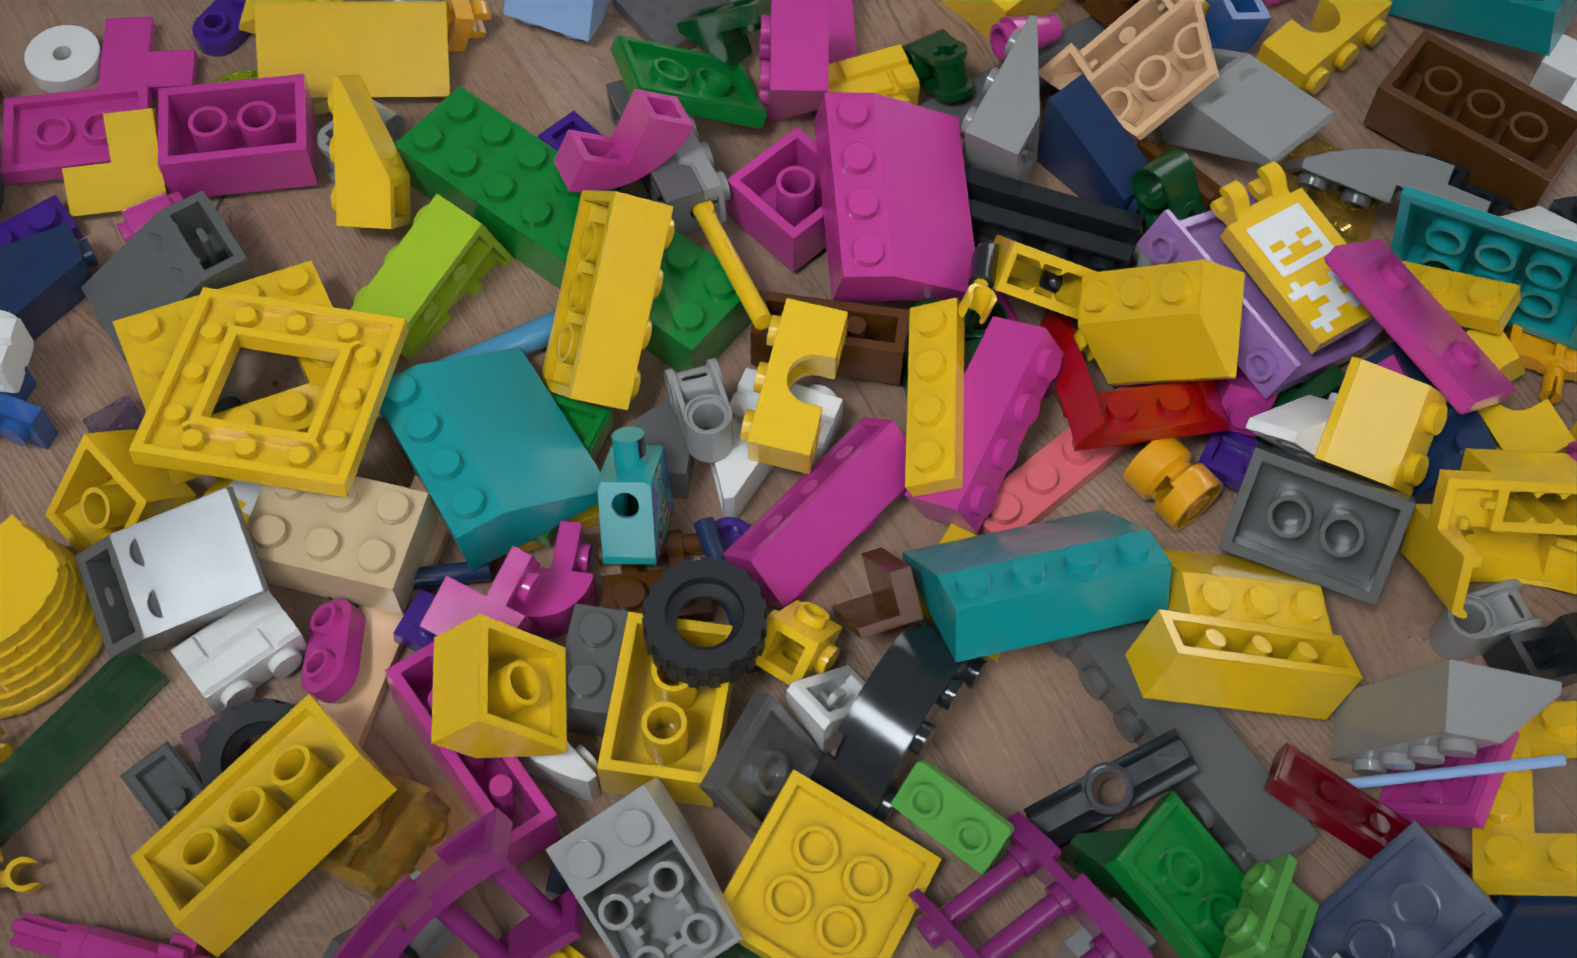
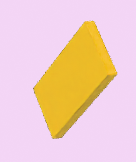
M446 1L254 2L258 78L304 74L312 99L328 98L329 89L332 86V76L360 75L371 98H446L450 95Z

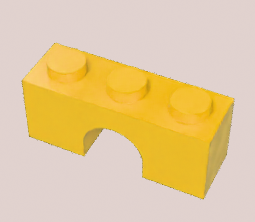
M1319 0L1310 25L1317 32L1309 31L1291 19L1261 44L1257 59L1307 94L1315 95L1323 88L1334 71L1338 68L1341 71L1347 69L1363 47L1366 45L1373 47L1380 41L1388 29L1389 24L1385 21L1393 3L1390 0Z
M786 298L782 316H772L767 335V345L773 346L769 363L760 361L754 381L753 391L760 393L756 410H746L741 427L740 440L747 441L748 460L810 474L823 427V407L798 400L792 395L790 388L796 381L806 376L816 375L835 379L847 336V311Z
M1475 329L1466 332L1510 382L1526 373L1519 354L1503 331L1501 335ZM1548 398L1525 410H1511L1500 403L1478 409L1487 430L1497 444V450L1566 453L1567 445L1575 441Z

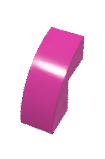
M634 89L612 137L568 129L554 159V163L570 192L581 193L582 190L606 191L618 188L646 176L666 162L681 147L694 125L677 97Z

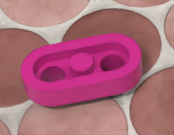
M335 599L321 605L314 612L310 620L301 684L305 691L323 703H331L343 697L355 683L359 672L366 619L361 610L345 599Z

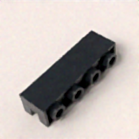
M964 165L974 247L985 241L994 242L996 236L1000 235L1097 272L1129 268L1144 215Z

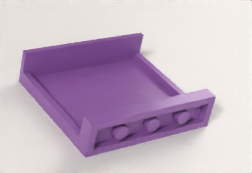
M1247 190L1250 206L1259 202ZM1169 209L1164 210L1136 244L1153 265L1204 259L1245 272L1237 366L1265 399L1320 375L1334 364L1339 366L1350 361L1352 356L1359 357L1363 355L1386 333L1377 320L1373 319L1311 354L1222 241L1220 236L1227 226L1216 217L1212 210L1180 221Z

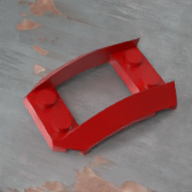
M1050 309L1046 310L1039 326L1045 327L1064 353L1060 371L1056 378L1051 381L1063 416L1068 419L1073 435L1072 446L1074 452L1228 430L1230 424L1214 380L1173 382L1096 393L1083 355L1073 337L1079 328L1073 325L1072 317Z

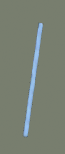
M1565 754L1345 778V780L1360 789L1567 766Z

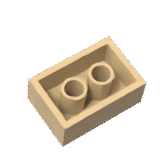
M355 476L348 498L263 484L246 525L267 583L327 598L329 596L332 599H345L353 604L404 616L414 589L416 572L423 565L438 524V518L428 492Z

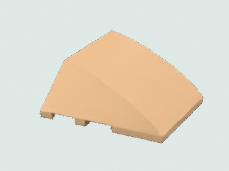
M1140 0L1083 49L1079 50L1070 43L1039 70V77L1061 90L1082 74L1090 81L1126 132L1142 140L1219 78V73L1200 0Z

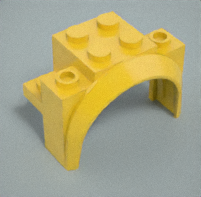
M1465 448L1460 470L1440 469L1433 503H1416L1405 530L1401 553L1425 578L1427 584L1448 610L1461 619H1466L1467 617L1463 607L1469 583L1502 582L1509 579H1518L1524 585L1555 589L1577 595V461L1567 453Z

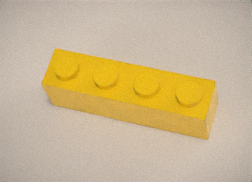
M1161 609L1156 612L1125 653L1143 698L1327 720L1363 679L1341 635Z

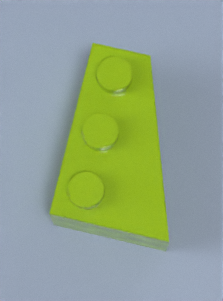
M436 194L428 205H425L418 211L414 218L413 226L402 241L392 247L386 254L383 266L372 281L359 290L350 310L405 318L408 334L400 354L410 361L452 320L451 314L447 312L465 294L474 298L483 289V284L479 280L496 263L505 268L514 258L482 223Z

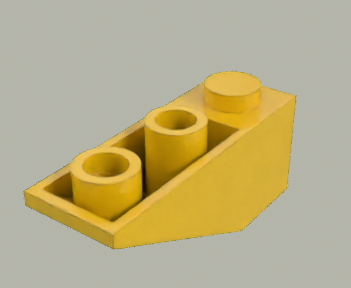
M332 76V86L328 93V107L331 114H333L334 136L330 141L329 154L332 163L335 165V185L331 192V206L336 213V226L394 229L411 224L410 175L361 76Z

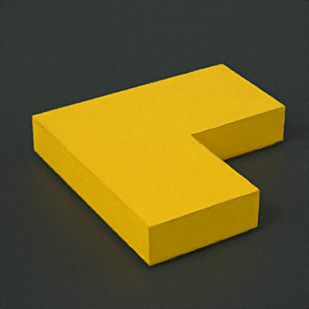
M148 108L103 114L111 163L62 168L71 217L118 212L163 191L167 195L170 194L158 167V119L156 109Z

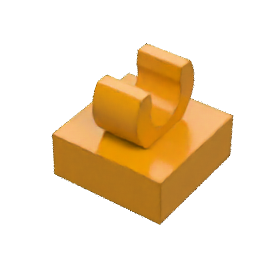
M442 0L446 1L448 52H465L469 37L481 38L486 36L483 20H491L492 16L488 3L483 0L471 2L469 0Z

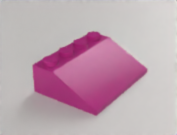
M825 92L814 120L832 300L844 302L921 301L927 299L948 300L952 298L962 300L969 288L970 264L975 247L958 117L877 93Z

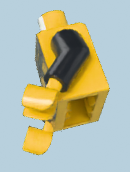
M997 235L994 242L985 241L975 248L970 264L969 288L957 311L960 317H964L968 308L973 309L981 317L979 323L984 324L997 300L996 294L991 290L994 289L1072 317L1073 325L1079 328L1078 316L1082 274L1095 273L1097 271ZM1079 328L1073 337L1080 351L1083 350L1087 360L1091 362L1094 356Z

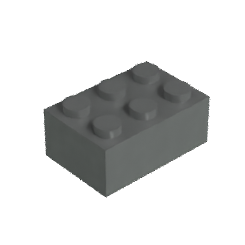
M1258 442L1218 549L1376 606L1416 502L1414 496Z

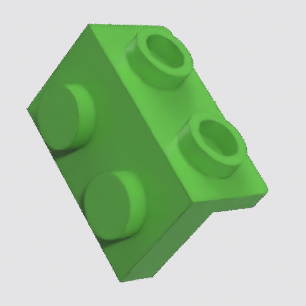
M926 759L916 763L890 804L906 816L914 825L927 832L953 852L961 861L970 865L981 875L997 864L1006 855V849L1011 846L1008 839L1014 832L1013 824Z
M1289 852L1268 862L1259 861L1245 874L1241 883V888L1244 891L1239 905L1224 928L1226 940L1219 958H1302L1319 904L1291 882L1298 860Z

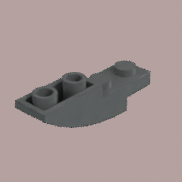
M1373 148L1325 152L1286 161L1283 169L1285 172L1298 176L1296 184L1321 193H1324L1326 188L1342 194L1340 202L1360 210H1368L1370 205L1390 204V201L1399 205L1401 193L1405 186L1484 212L1488 211L1491 203L1448 185L1455 165L1406 151Z

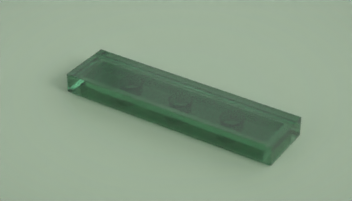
M141 654L110 659L12 753L9 759L0 764V847L16 834L170 682L163 672Z

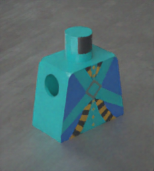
M623 427L612 433L613 446L609 450L597 484L603 564L657 565L674 513L666 451L659 444H645V434L641 428Z

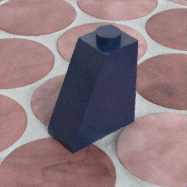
M1081 74L1047 100L1038 145L1037 162L1078 197L1140 214L1136 197L1131 189V178L1138 169L1148 163V160L1090 81Z
M68 222L0 247V310L20 318L33 341L86 298L81 287L93 276L91 268L99 265L87 238L78 240Z

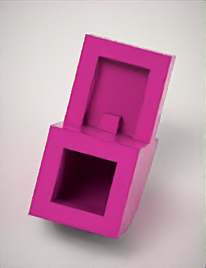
M560 521L551 568L539 567L537 573L542 575L535 595L527 605L520 603L516 610L534 622L528 633L543 639L563 636L569 632L575 604L595 606L598 596L594 574L590 573L593 546L592 544H585L582 523Z
M512 546L486 595L446 576L419 626L437 636L478 614H483L529 632L534 622L516 610L520 603L527 605L535 595L542 575L537 573L541 564L532 555Z

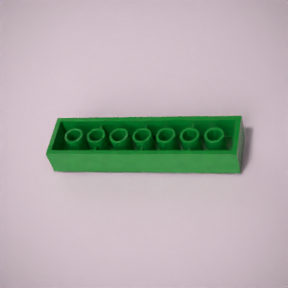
M459 86L395 143L410 175V186L431 200L436 194L440 195L482 223L512 257L560 289L581 193L568 191L554 163L558 153L557 150ZM674 229L672 241L663 252L660 269L663 271V284L658 297L652 301L649 320L652 323V333L645 349L677 372L705 366L708 359H717L752 321L718 258Z

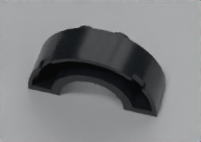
M923 616L924 619L917 621L923 627L919 629L909 624L879 661L838 729L844 735L835 756L830 753L825 755L815 780L817 784L875 819L880 818L885 822L895 811V808L890 804L899 791L897 788L909 759L913 753L917 756L922 755L936 731L937 726L931 724L941 708L947 711L952 709L961 695L964 686L970 689L975 687L988 664V661L982 657L955 663L935 622Z

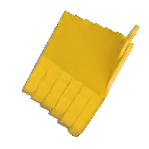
M13 514L0 524V719L9 718L14 715L20 716L37 705L43 704L58 692L63 691L75 680L76 676L80 675L91 662V659L97 656L104 643L75 559V554L65 545L59 542L56 543L50 536L44 535L40 530L37 531L31 525L28 526L24 521H19Z

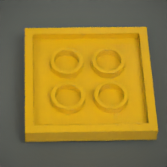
M793 769L722 893L744 936L737 943L762 958H891L916 910L908 894L916 888L923 894L925 893L942 858Z

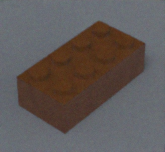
M1426 30L1420 34L1380 84L1363 122L1368 127L1419 155H1425L1428 152L1469 168V183L1513 200L1512 207L1519 211L1538 206L1577 150V111Z

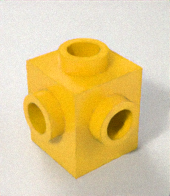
M796 600L780 611L774 609L767 616L765 648L762 655H758L756 658V665L789 686L794 681L830 671L840 653V648L835 646V642L843 627L830 620L827 611L814 603Z

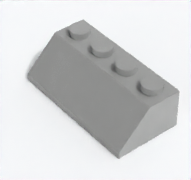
M1449 659L1353 689L1335 709L1331 760L1352 764V772L1372 776L1387 774V769L1414 770L1416 762L1443 764L1445 763V756L1475 757L1477 749L1502 744L1562 694V682Z

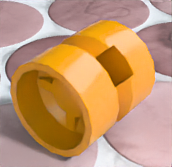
M1177 438L1153 440L1131 461L1122 478L1143 501L1153 499L1155 501L1153 506L1154 512L1173 531H1180L1207 510L1222 491L1223 483L1203 463L1192 464V452Z

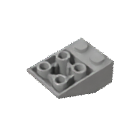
M1030 14L1022 30L1015 29L1010 35L1004 51V55L1007 56L1000 69L992 68L983 87L982 93L985 96L978 108L972 106L968 110L961 126V133L965 135V141L962 146L965 165L1024 182L1037 161L1040 123L1037 16Z
M1213 48L1219 78L1159 125L1162 141H1165L1167 144L1181 146L1187 150L1213 153L1223 158L1249 161L1264 166L1272 161L1276 163L1281 162L1288 153L1305 140L1312 138L1319 129L1334 119V113L1251 54Z
M658 776L545 849L613 958H714L744 938L688 822Z

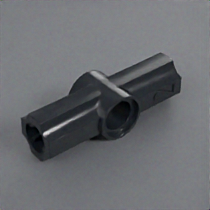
M1173 728L1112 762L1094 765L1087 771L1084 777L1024 808L1027 819L1060 849L1068 845L1076 834L1090 833L1113 820L1127 818L1139 806L1196 777L1201 772L1176 728ZM1111 777L1122 778L1126 786L1123 799L1116 805L1103 806L1098 796L1099 787L1102 782Z

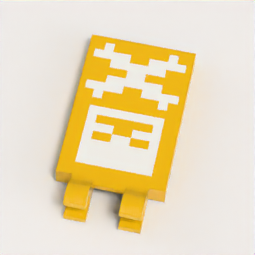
M1272 161L1258 168L1256 172L1260 177L1249 182L1247 185L1251 195L1259 202L1250 206L1249 196L1245 187L1235 180L1220 188L1219 192L1222 197L1212 201L1210 207L1216 217L1227 226L1220 236L1222 241L1310 353L1313 354L1375 318L1325 263L1324 257L1335 246L1347 243L1302 187L1292 193L1289 192L1283 169L1278 163Z

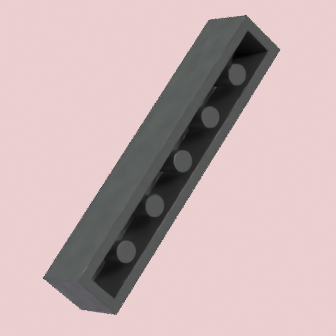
M1143 621L1048 642L1059 656H1067L1079 671V679L1087 693L1094 699L1100 698L1112 712L1116 728L1127 741L1131 743L1135 741L1140 747L1173 728L1177 729L1201 774L1173 788V790L1244 875L1257 862H1268L1287 852L1297 858L1307 850L1319 835L1304 816L1263 790L1269 773L1214 707L1143 698L1125 655L1146 627Z

